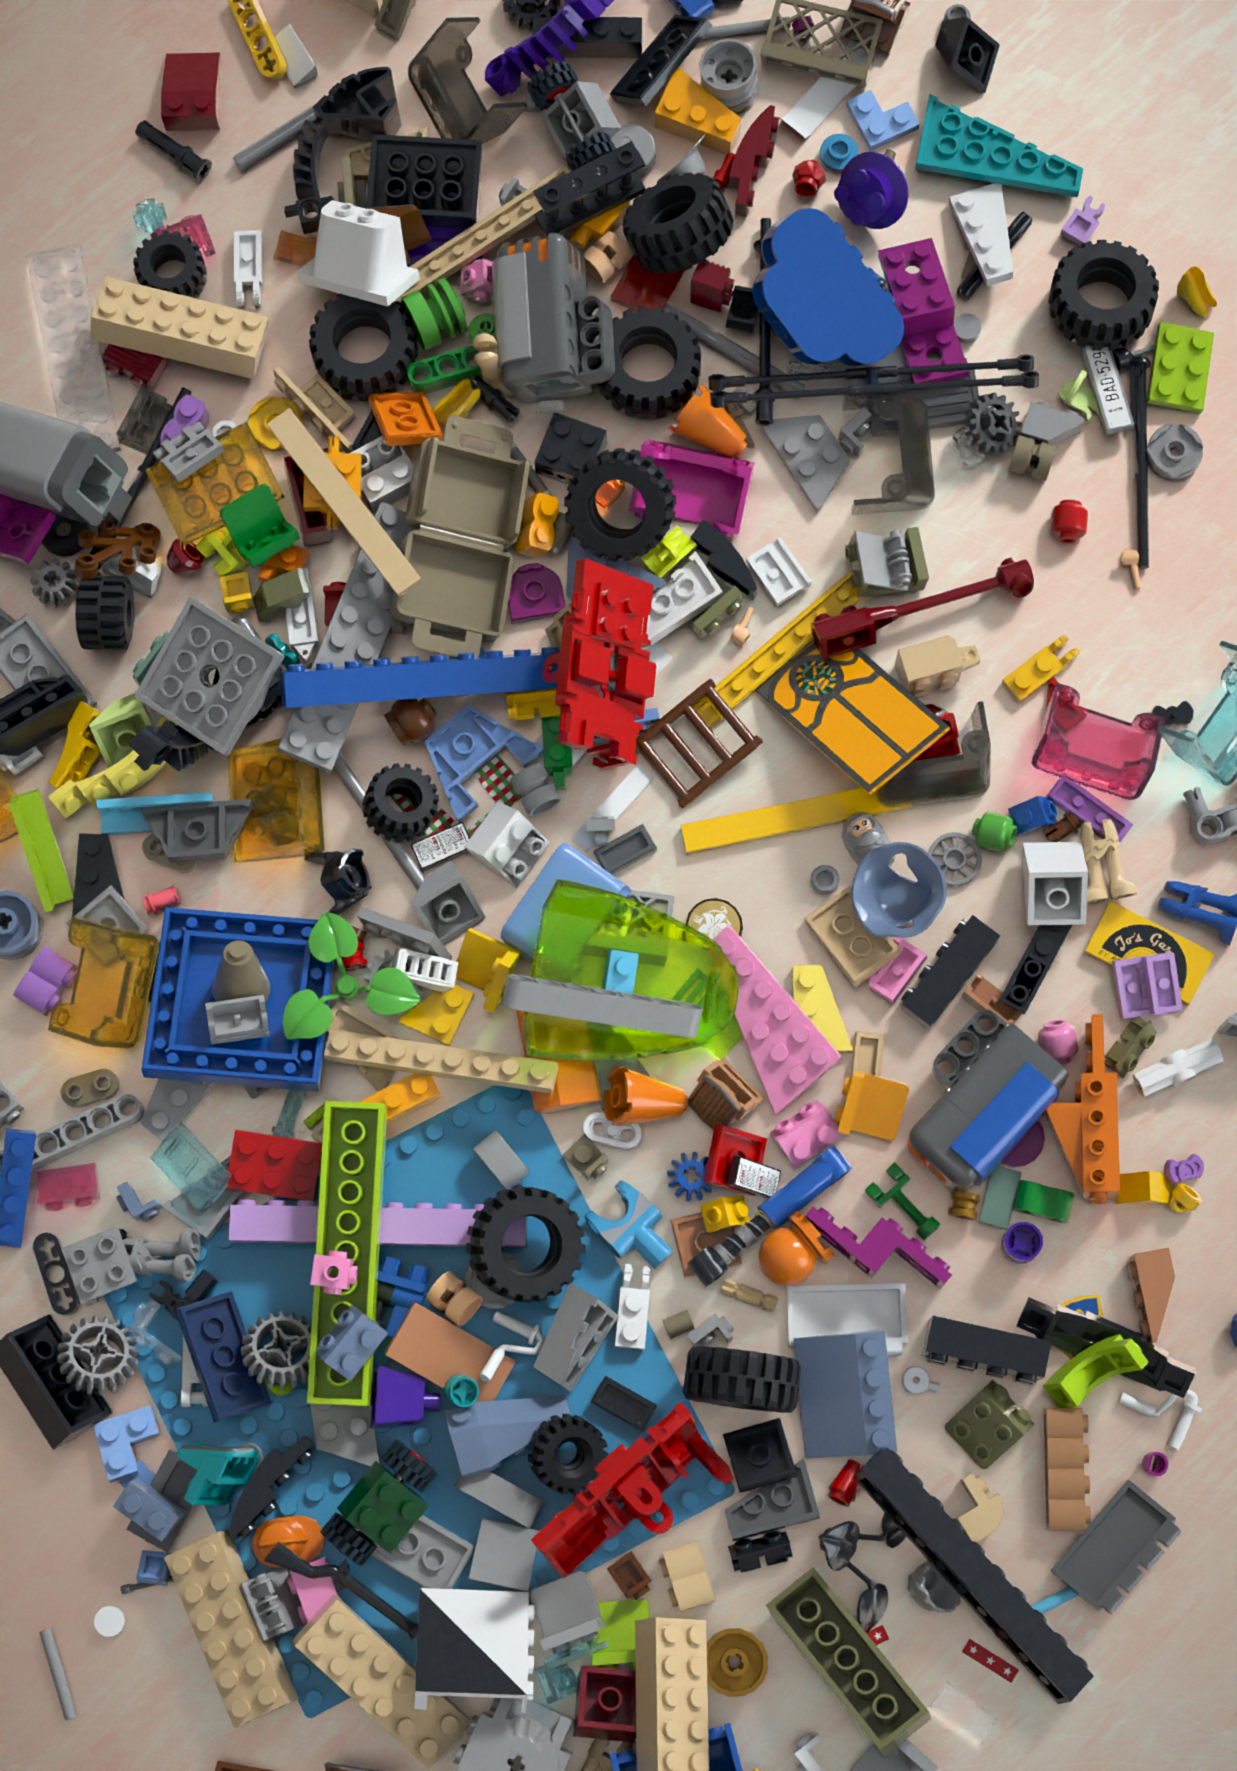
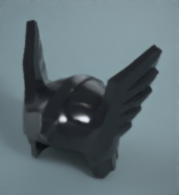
M353 848L346 852H317L305 856V861L325 865L320 882L335 900V905L329 910V913L341 914L350 906L366 897L369 890L372 889L367 868L362 861L363 850Z

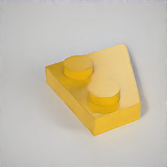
M454 984L452 990L446 993L434 991L402 1016L399 1024L450 1046L475 994Z

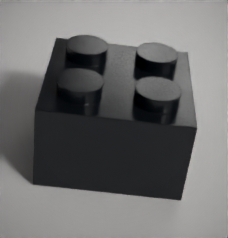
M554 412L534 461L535 472L569 485L576 472L588 460L604 451L607 444V430Z

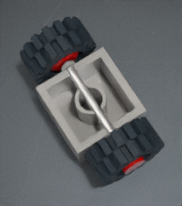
M561 61L560 64L558 62L553 63L552 67L548 65L545 67V70H539L537 76L533 75L530 78L532 81H528L527 90L537 108L540 110L546 109L541 116L571 171L616 149L611 138L621 129V126L597 83L580 82L568 62L565 63V61Z

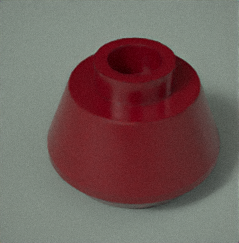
M178 538L172 542L167 553V565L175 574H190L202 568L203 555L192 541Z

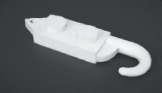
M305 567L303 572L305 579L309 582V594L300 607H285L290 648L291 650L294 649L305 663H308L315 646H319L310 573L308 568Z

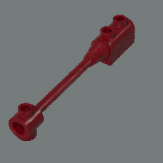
M1007 558L997 568L996 576L903 605L896 607H863L860 609L849 605L841 611V614L833 617L826 613L820 614L811 623L812 637L822 659H827L877 644L876 631L902 616L995 588H999L1005 594L1012 593L1017 598L1025 597L1032 592L1034 587L1033 572L1026 559L1016 561L1014 558Z

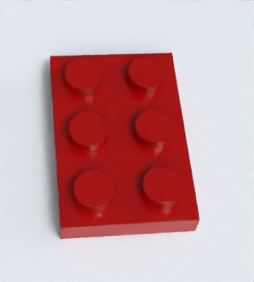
M235 1130L225 1189L300 1201H313L322 1143Z

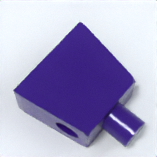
M378 1366L373 1372L370 1428L416 1425L423 1420L424 1410L439 1411L441 1395L440 1393L425 1392L424 1377L383 1366Z

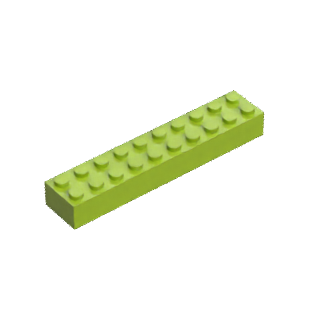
M325 1101L316 1254L328 1256L329 1250L346 1252L347 1259L354 1260L353 1266H358L355 1285L350 1284V1290L342 1289L341 1295L323 1293L324 1287L314 1285L307 1403L371 1406L374 1352L351 1381L326 1364L315 1352L321 1339L325 1335L330 1334L337 1325L340 1315L344 1311L349 1310L352 1305L374 1322L376 1320L388 1106L385 1103ZM337 1267L331 1272L333 1278L339 1274Z

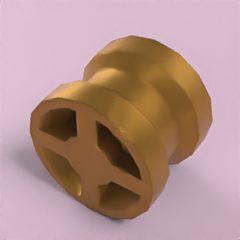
M951 1191L950 1198L953 1200L952 1207L948 1209V1215L960 1219L977 1220L978 1213L975 1209L976 1204L980 1202V1195L964 1191Z

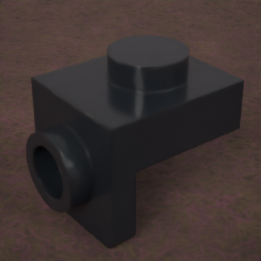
M734 286L726 328L753 333L759 310L753 301L752 288Z

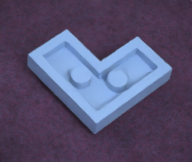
M872 90L851 98L846 102V106L870 151L914 132L920 127V123L908 102L883 112Z
M150 1405L93 1424L108 1481L112 1483L138 1474L139 1471L132 1445L160 1436L153 1408Z

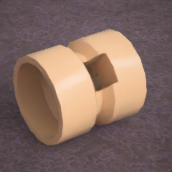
M608 231L597 241V247L592 246L583 253L586 271L600 284H604L615 274L614 268L620 269L632 259L627 246L611 231Z
M447 1271L439 1277L426 1296V1301L439 1312L445 1310V1316L457 1327L463 1326L474 1316L483 1300V1297L471 1287L464 1288V1282L451 1271Z

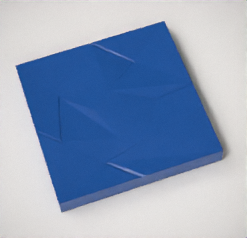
M165 907L141 1069L143 1077L319 1092L326 1032L312 1039L288 1040L283 1029L284 1010L289 999L295 993L309 989L315 992L318 999L322 996L331 995L335 960L329 963L317 960L310 952L308 944L310 933L318 920ZM233 941H244L252 947L270 981V996L265 1004L270 1036L211 1045L205 1003L215 1002L212 994V983L224 948ZM330 1000L325 1001L324 1004L330 1007Z

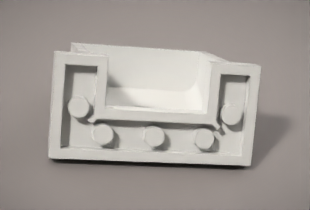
M331 200L321 209L315 257L296 272L299 283L384 306H389L420 280L419 270L407 267L400 217Z

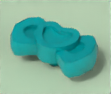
M277 633L266 637V644L285 655L281 663L284 664L286 669L287 665L300 664L297 653L291 652L289 646L280 641Z

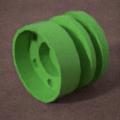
M445 278L437 281L440 294H438L433 284L427 285L429 295L427 300H425L419 290L401 297L405 313H409L416 338L424 351L442 343L439 331L441 329H444L451 339L456 337L453 324L460 334L468 331L462 303Z

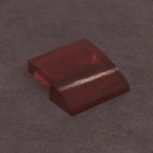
M633 254L632 259L629 261L611 294V301L637 312L638 307L647 306L649 311H654L655 307L663 308L664 311L685 270L682 269L678 273L673 274L669 272L665 274L653 273L644 269Z

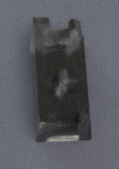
M141 386L116 433L120 443L147 455L172 405L166 403L167 399Z

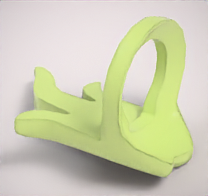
M1082 370L1077 379L1063 383L1062 390L1058 392V395L1063 402L1085 414L1087 421L1092 417L1091 411L1095 412L1101 420L1093 390L1083 384L1087 372Z

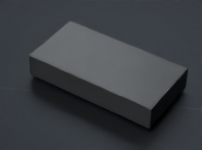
M641 824L594 850L593 854L599 865L613 875L657 851V847L645 826Z

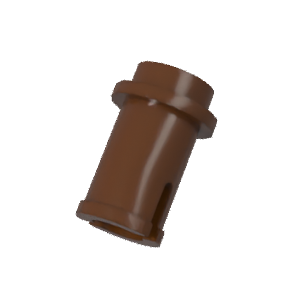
M1073 812L1063 814L1064 818L1043 830V834L1047 840H1050L1049 842H1059L1072 832L1078 833L1081 823Z

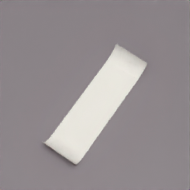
M849 41L846 50L850 49L856 44H854L852 41ZM861 48L849 54L854 63L866 64L867 54ZM820 77L784 117H779V119L803 138H807L856 85Z

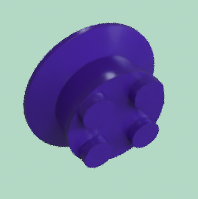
M864 152L853 157L846 164L838 186L834 190V197L838 201L843 214L854 225H862L871 229H884L895 224L903 216L908 204L909 191L901 168L891 158L878 152Z

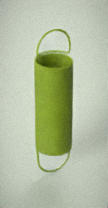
M325 1103L303 1121V1124L309 1130L323 1119Z

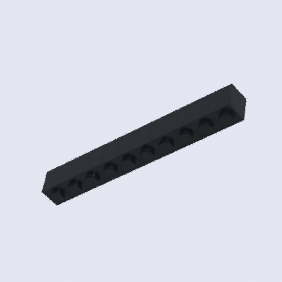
M888 1448L876 1452L853 1478L1058 1704L1071 1702L1094 1676L1088 1670V1664L1085 1660L1075 1655L1067 1647L1068 1644L1065 1638L1048 1626L1045 1616L1029 1605L1025 1594L1010 1584L1005 1578L1004 1571L998 1565L990 1562L985 1556L984 1549L977 1542L971 1541L964 1533L963 1526L943 1510L944 1506L941 1501L931 1496L923 1488L921 1479L904 1467L903 1461L897 1453Z

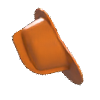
M291 1516L268 1520L257 1528L253 1536L252 1547L254 1554L262 1564L268 1567L279 1568L277 1565L264 1561L266 1555L279 1541L307 1563L311 1562L320 1555L324 1547L325 1537L320 1532L322 1527L316 1520L308 1516Z

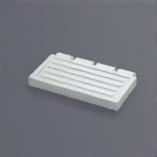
M905 1283L786 1287L788 1347H794L793 1338L884 1330L887 1356L902 1355V1344L908 1343Z

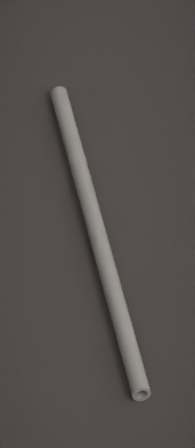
M239 613L232 618L231 621L244 627L261 640L243 613ZM339 753L333 769L363 811L364 806H362L366 790ZM380 833L379 836L418 891L425 879L424 874L402 843H396L395 838L387 841L384 839L385 835Z

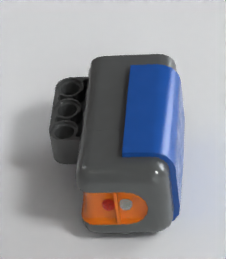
M980 1010L936 1056L933 1062L932 1073L935 1079L947 1090L911 1129L907 1145L909 1152L953 1191L966 1192L974 1184L980 1186L1046 1114V1109L1050 1104L1056 1102L1059 1096L1058 1091L1065 1085L1069 1074L1060 1063L1013 1023L1007 1024L991 1010ZM980 1019H988L991 1021L993 1028L990 1031H982L977 1026V1022ZM962 1040H968L973 1044L974 1049L971 1052L965 1053L959 1050L957 1044ZM943 1061L950 1062L954 1067V1071L950 1074H943L939 1071L938 1064Z

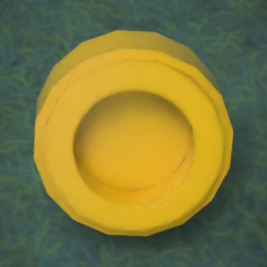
M1178 1183L1172 1190L1173 1196L1169 1201V1206L1174 1212L1185 1213L1189 1210H1196L1202 1203V1200L1193 1188L1185 1183Z

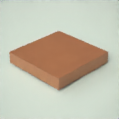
M702 1212L671 1219V1226L684 1278L695 1276L687 1265L691 1259L708 1246L714 1247L717 1244H722L725 1237L733 1235L734 1229L724 1228L708 1233L705 1228ZM740 1253L734 1256L735 1260L731 1259V1263L727 1267L742 1264Z

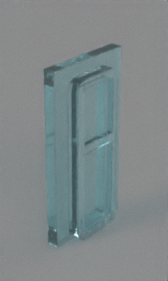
M178 1122L150 1157L201 1212H203L208 1204H213L226 1189L227 1181L232 1176L181 1122Z

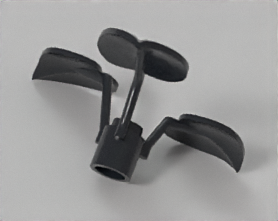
M885 1512L881 1523L883 1533L880 1535L860 1534L858 1524L853 1521H847L833 1528H828L823 1534L819 1535L820 1548L825 1551L828 1566L834 1571H839L847 1566L868 1586V1589L860 1595L857 1605V1620L866 1633L882 1618L888 1604V1590L884 1584L878 1583L875 1585L871 1579L850 1562V1559L856 1551L858 1540L884 1541L886 1539L887 1546L894 1548L906 1538V1535Z

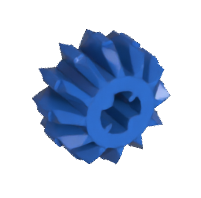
M695 1151L692 1153V1160L689 1161L687 1155L681 1153L682 1164L674 1159L671 1161V1165L678 1171H667L668 1177L677 1178L670 1181L668 1187L675 1188L679 1186L675 1192L677 1198L684 1191L687 1192L686 1202H691L692 1193L696 1194L698 1201L703 1200L701 1189L708 1194L712 1193V1188L706 1182H703L706 1171L704 1166L707 1164L708 1157L704 1156L698 1162V1153ZM689 1170H694L696 1176L700 1177L698 1181L695 1179L693 1184L688 1183L687 1177H683L685 1173L689 1174Z

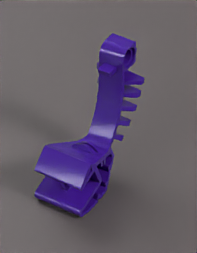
M564 0L565 4L539 31L517 46L507 48L503 54L490 61L485 70V81L502 97L508 93L512 94L517 88L521 87V72L528 78H531L533 75H538L534 67L535 64L542 70H545L546 66H550L546 60L548 55L551 54L559 63L561 61L566 62L557 49L565 43L574 51L577 46L569 38L575 31L585 37L588 32L581 24L586 20L598 18L614 0Z

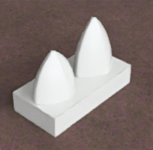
M133 547V558L136 560L137 553L135 547ZM121 554L103 563L104 572L111 576L128 577L131 586L143 594L151 597L157 590V581L163 568L161 556L156 557L155 562L152 564L136 561V571L131 575L122 574L118 569Z

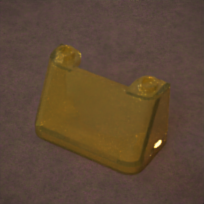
M72 917L68 938L72 945L82 948L71 1002L61 1003L54 1008L51 1013L48 1031L94 1046L132 1048L136 1045L141 1035L159 949L158 940L155 936L144 932Z

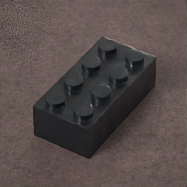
M932 1316L928 1320L921 1356L928 1357L927 1362L945 1366V1363L948 1361L957 1363L956 1368L960 1370L974 1372V1370L980 1368L986 1370L987 1376L1003 1379L1004 1376L1011 1375L1016 1376L1015 1382L1033 1385V1383L1045 1377L1051 1341Z

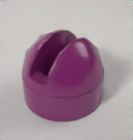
M804 16L810 28L813 27L815 24L812 16ZM801 18L791 24L796 35L807 30Z
M1150 1452L1142 1460V1467L1148 1475L1161 1476L1168 1469V1459L1163 1453ZM1154 1456L1155 1458H1154V1462H1153V1466H1152V1471H1151V1470H1150V1466H1151L1152 1457Z

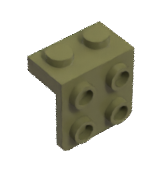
M707 564L705 566L722 589L724 595L715 604L685 623L701 640L707 635L710 636L720 628L721 622L726 617H731L737 613L743 603L742 592L735 585L730 588Z
M991 1380L945 1424V1430L980 1468L987 1469L1024 1436L1034 1423L1030 1419L1028 1412L1024 1408L1017 1406L1010 1398L1008 1391L1002 1385Z

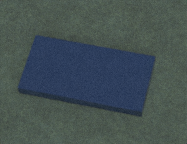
M232 1291L182 1306L175 1310L214 1423L267 1406L271 1403L264 1382L258 1384V1375L250 1377L248 1374L249 1367H244L243 1358L245 1356L241 1355V1347L244 1346L242 1343L243 1336L247 1335Z

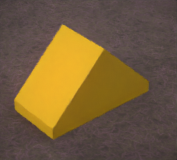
M1143 1171L1120 1174L1119 1199H1116V1205H1169L1175 1184L1170 1183L1166 1179L1165 1174L1161 1172Z

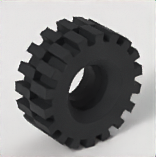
M568 1413L562 1414V1418L557 1415L550 1417L552 1421L550 1424L543 1421L540 1424L543 1430L540 1433L535 1430L532 1434L536 1438L535 1443L529 1442L528 1449L533 1451V1454H528V1461L533 1464L530 1467L532 1472L537 1475V1478L555 1492L559 1491L561 1494L568 1495V1491L572 1494H578L580 1487L588 1490L586 1486L591 1480L594 1481L598 1477L594 1468L609 1454L603 1450V1448L608 1447L606 1440L601 1438L603 1434L594 1425L580 1416L574 1415L573 1417ZM566 1442L574 1443L577 1447L575 1458L568 1464L559 1463L557 1459L559 1448Z

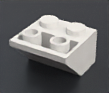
M383 436L351 452L361 453V494L373 514L376 513L381 501L391 505L409 495L414 466L401 445L387 446Z
M497 802L464 847L480 863L517 888L550 841L518 810Z

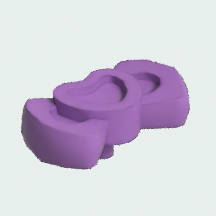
M1196 1154L1190 1155L1187 1160H1179L1178 1162L1169 1159L1164 1166L1166 1179L1172 1184L1186 1179L1200 1178L1204 1172V1163Z

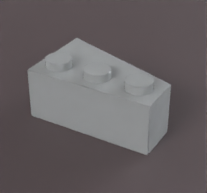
M570 1282L533 1368L572 1392L619 1316L598 1298Z

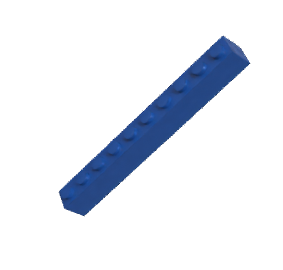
M542 647L541 653H531V649H514V654L503 655V651L496 650L486 651V656L475 657L474 652L458 653V658L447 659L446 654L430 655V660L419 661L418 656L401 657V662L390 663V658L373 659V664L362 665V660L344 661L345 666L333 667V662L316 663V668L305 669L304 664L287 665V670L280 671L281 703L285 708L554 689L557 687V682H546L543 679L542 670L546 659L560 651L558 647ZM558 664L552 666L551 673L558 669Z

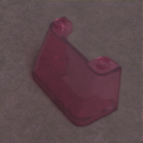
M1056 683L1034 749L1031 762L1033 767L1043 773L1071 780L1079 785L1121 799L1135 800L1139 798L1155 771L1166 718L1152 713H1141L1135 716L1132 723L1078 706L1080 701L1079 692L1071 686Z

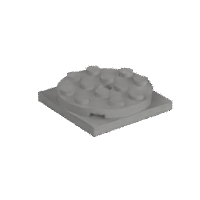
M189 597L134 697L223 755L229 756L246 724L254 718L262 707L269 684L285 655L255 637L244 627L233 623L196 598ZM214 669H218L219 681L212 685L209 682V673Z

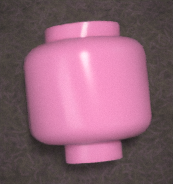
M1053 1020L1044 1023V1028L1038 1032L1040 1047L1058 1063H1069L1071 1061L1070 1057L1078 1052L1074 1026L1067 1024L1066 1020Z

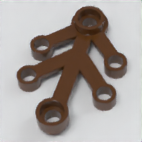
M102 520L100 525H98V534L102 537H95V533L90 530H82L78 533V545L83 548L104 547L106 549L94 555L81 554L75 561L74 573L81 579H93L97 576L98 565L121 554L118 569L122 574L131 575L136 571L133 547L136 545L141 547L138 557L140 562L144 564L154 563L156 560V550L153 547L159 541L161 532L151 523H141L134 528L115 527L113 521ZM112 536H120V537H127V538H125V539H119V538H109V537H112Z

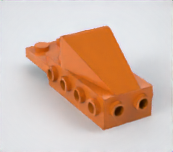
M1091 1014V1023H1085V1045H1091V1052H1086V1073H1081V1080L1075 1081V1103H1051L1046 1109V1119L1083 1195V1199H1089L1091 1204H1105L1107 1199H1119L1120 1195L1117 1073H1105L1103 1014Z

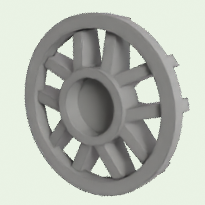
M952 832L938 837L932 843L928 852L931 856L943 857V862L937 863L940 867H945L942 872L944 877L947 870L954 872L952 880L944 878L945 884L952 887L972 881L979 872L982 863V855L977 843L962 833ZM947 838H951L953 847L949 849L944 841ZM956 838L963 839L966 842L958 848ZM940 843L944 852L934 851V849ZM972 845L974 851L965 854L963 850L967 846ZM974 855H976V857H977V863H976V865L973 864L972 862H970V861L967 860V859H969V858L973 857ZM964 865L974 870L971 875L963 869ZM957 872L961 873L965 879L956 881Z

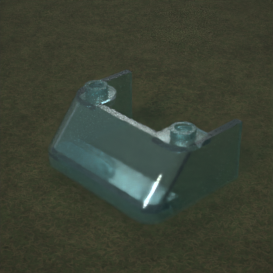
M1221 641L1219 646L1230 661L1221 674V683L1227 692L1197 735L1190 730H1183L1179 733L1162 726L1158 729V732L1176 756L1213 781L1228 786L1237 778V645Z

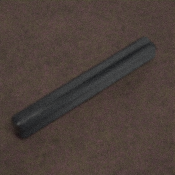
M1021 212L1007 228L1010 249L1032 224L1031 216L1025 212ZM977 265L957 288L956 293L963 300H969L984 282Z

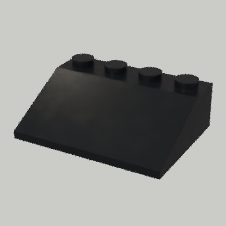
M372 134L366 208L414 205L418 208L426 226L469 228L479 221L482 140Z

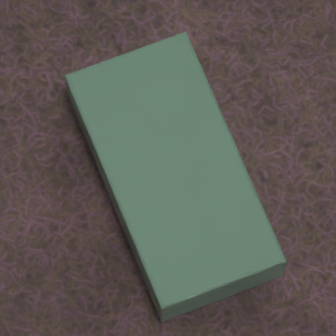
M998 1166L990 1174L978 1220L979 1223L1005 1230L1008 1229L1022 1172Z

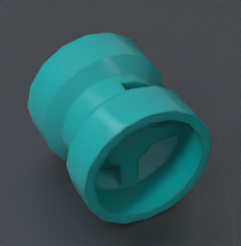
M456 1374L446 1381L444 1393L450 1402L459 1407H468L478 1399L479 1387L473 1379L465 1375Z

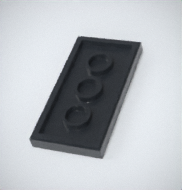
M675 14L612 89L611 97L615 101L647 106L712 27L710 21L706 18Z

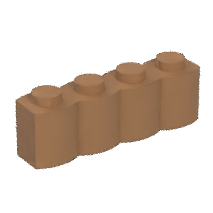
M1082 1408L1044 1409L1047 1531L1086 1530V1524L1091 1523L1090 1506H1085V1494L1090 1493L1089 1475H1084V1463H1089V1446L1083 1443V1433H1088L1089 1424L1088 1415H1083Z

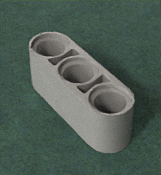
M490 1471L464 1479L460 1474L454 1485L459 1490L529 1529L544 1504V1501Z

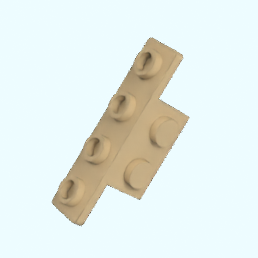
M277 366L273 370L275 376L274 383L277 388L284 394L288 392L294 398L292 400L293 404L301 413L306 411L312 417L311 422L320 433L325 431L329 436L333 437V446L334 436L340 437L339 452L344 451L346 454L353 452L352 444L339 431L356 416L349 405L318 373L299 389Z

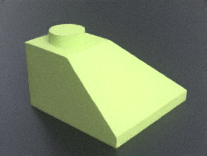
M135 693L113 701L89 724L108 768L133 751L129 744L139 731L146 726H153L145 704L134 697Z

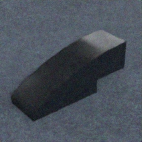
M703 519L690 537L697 544L695 549L709 558L707 566L723 581L732 587L735 585L744 595L754 600L757 594V586L743 558L726 537Z

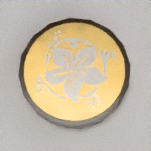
M718 898L705 899L697 903L688 913L685 923L687 938L693 948L701 954L711 956L707 944L728 925L741 937L743 931L742 917L736 907L726 900Z

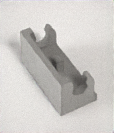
M264 995L205 1003L211 1045L270 1036Z

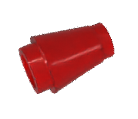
M848 1459L847 1463L829 1485L828 1498L845 1507H849L851 1502H855L859 1483L853 1476L863 1465Z

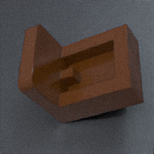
M632 1551L607 1568L627 1599L633 1596L637 1600L650 1591L648 1584L652 1580Z

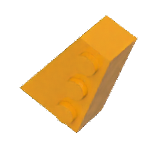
M677 68L672 74L656 108L655 127L694 143H697L705 135L698 143L699 145L727 155L728 152L732 153L740 136L741 118L680 68Z

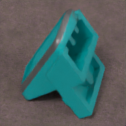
M201 1443L181 1446L176 1456L197 1470L195 1476L188 1484V1491L184 1500L191 1505H226L236 1484H247L260 1460V1457L257 1456L259 1453L258 1449L254 1446H207Z

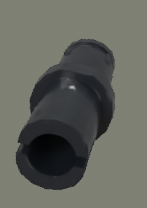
M479 375L474 378L477 382L476 384L471 381L473 390L480 389L479 398L489 410L496 411L508 423L514 421L511 417L512 415L517 418L520 409L503 397L502 391L491 387Z

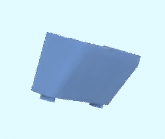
M562 843L555 850L504 924L501 931V939L506 945L521 951L520 957L558 981L569 983L577 978L582 969V965H580L581 959L578 954L609 909L613 911L619 908L623 909L629 902L632 891L629 886L566 843Z

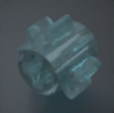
M154 198L137 203V211L132 212L137 228L143 226L145 232H152L164 226L163 220L168 218L163 203L157 204Z

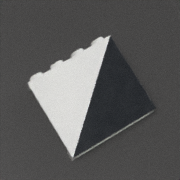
M420 1588L414 1709L427 1710V1695L519 1698L521 1713H526L527 1700L533 1701V1682H528V1674L533 1675L534 1656L528 1655V1649H533L534 1630H528V1623H534V1605H529V1592Z

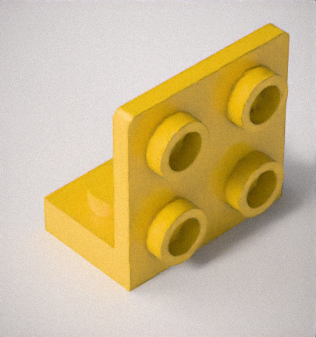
M469 928L465 934L456 961L458 962L456 978L484 990L483 996L487 998L483 1009L494 1013L502 1002L507 976L514 974L521 951Z

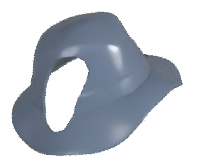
M907 842L885 844L867 853L859 863L852 882V904L859 921L869 933L878 937H913L924 932L944 907L946 900L944 875L934 858L921 847ZM897 854H905L907 865L918 881H912L895 872L890 867L889 860ZM911 922L914 923L911 929L898 928V926H903Z

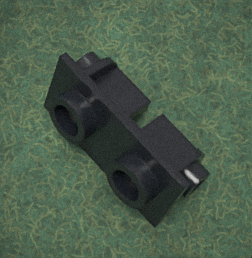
M771 1531L761 1538L754 1540L741 1539L736 1541L734 1545L728 1546L734 1572L740 1570L741 1573L761 1568L759 1557L765 1556L767 1566L788 1561L787 1558L793 1557L786 1531Z

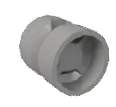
M542 763L526 767L515 774L510 780L516 793L524 796L521 802L529 816L539 815L557 805L561 800L555 786L548 784L550 777Z

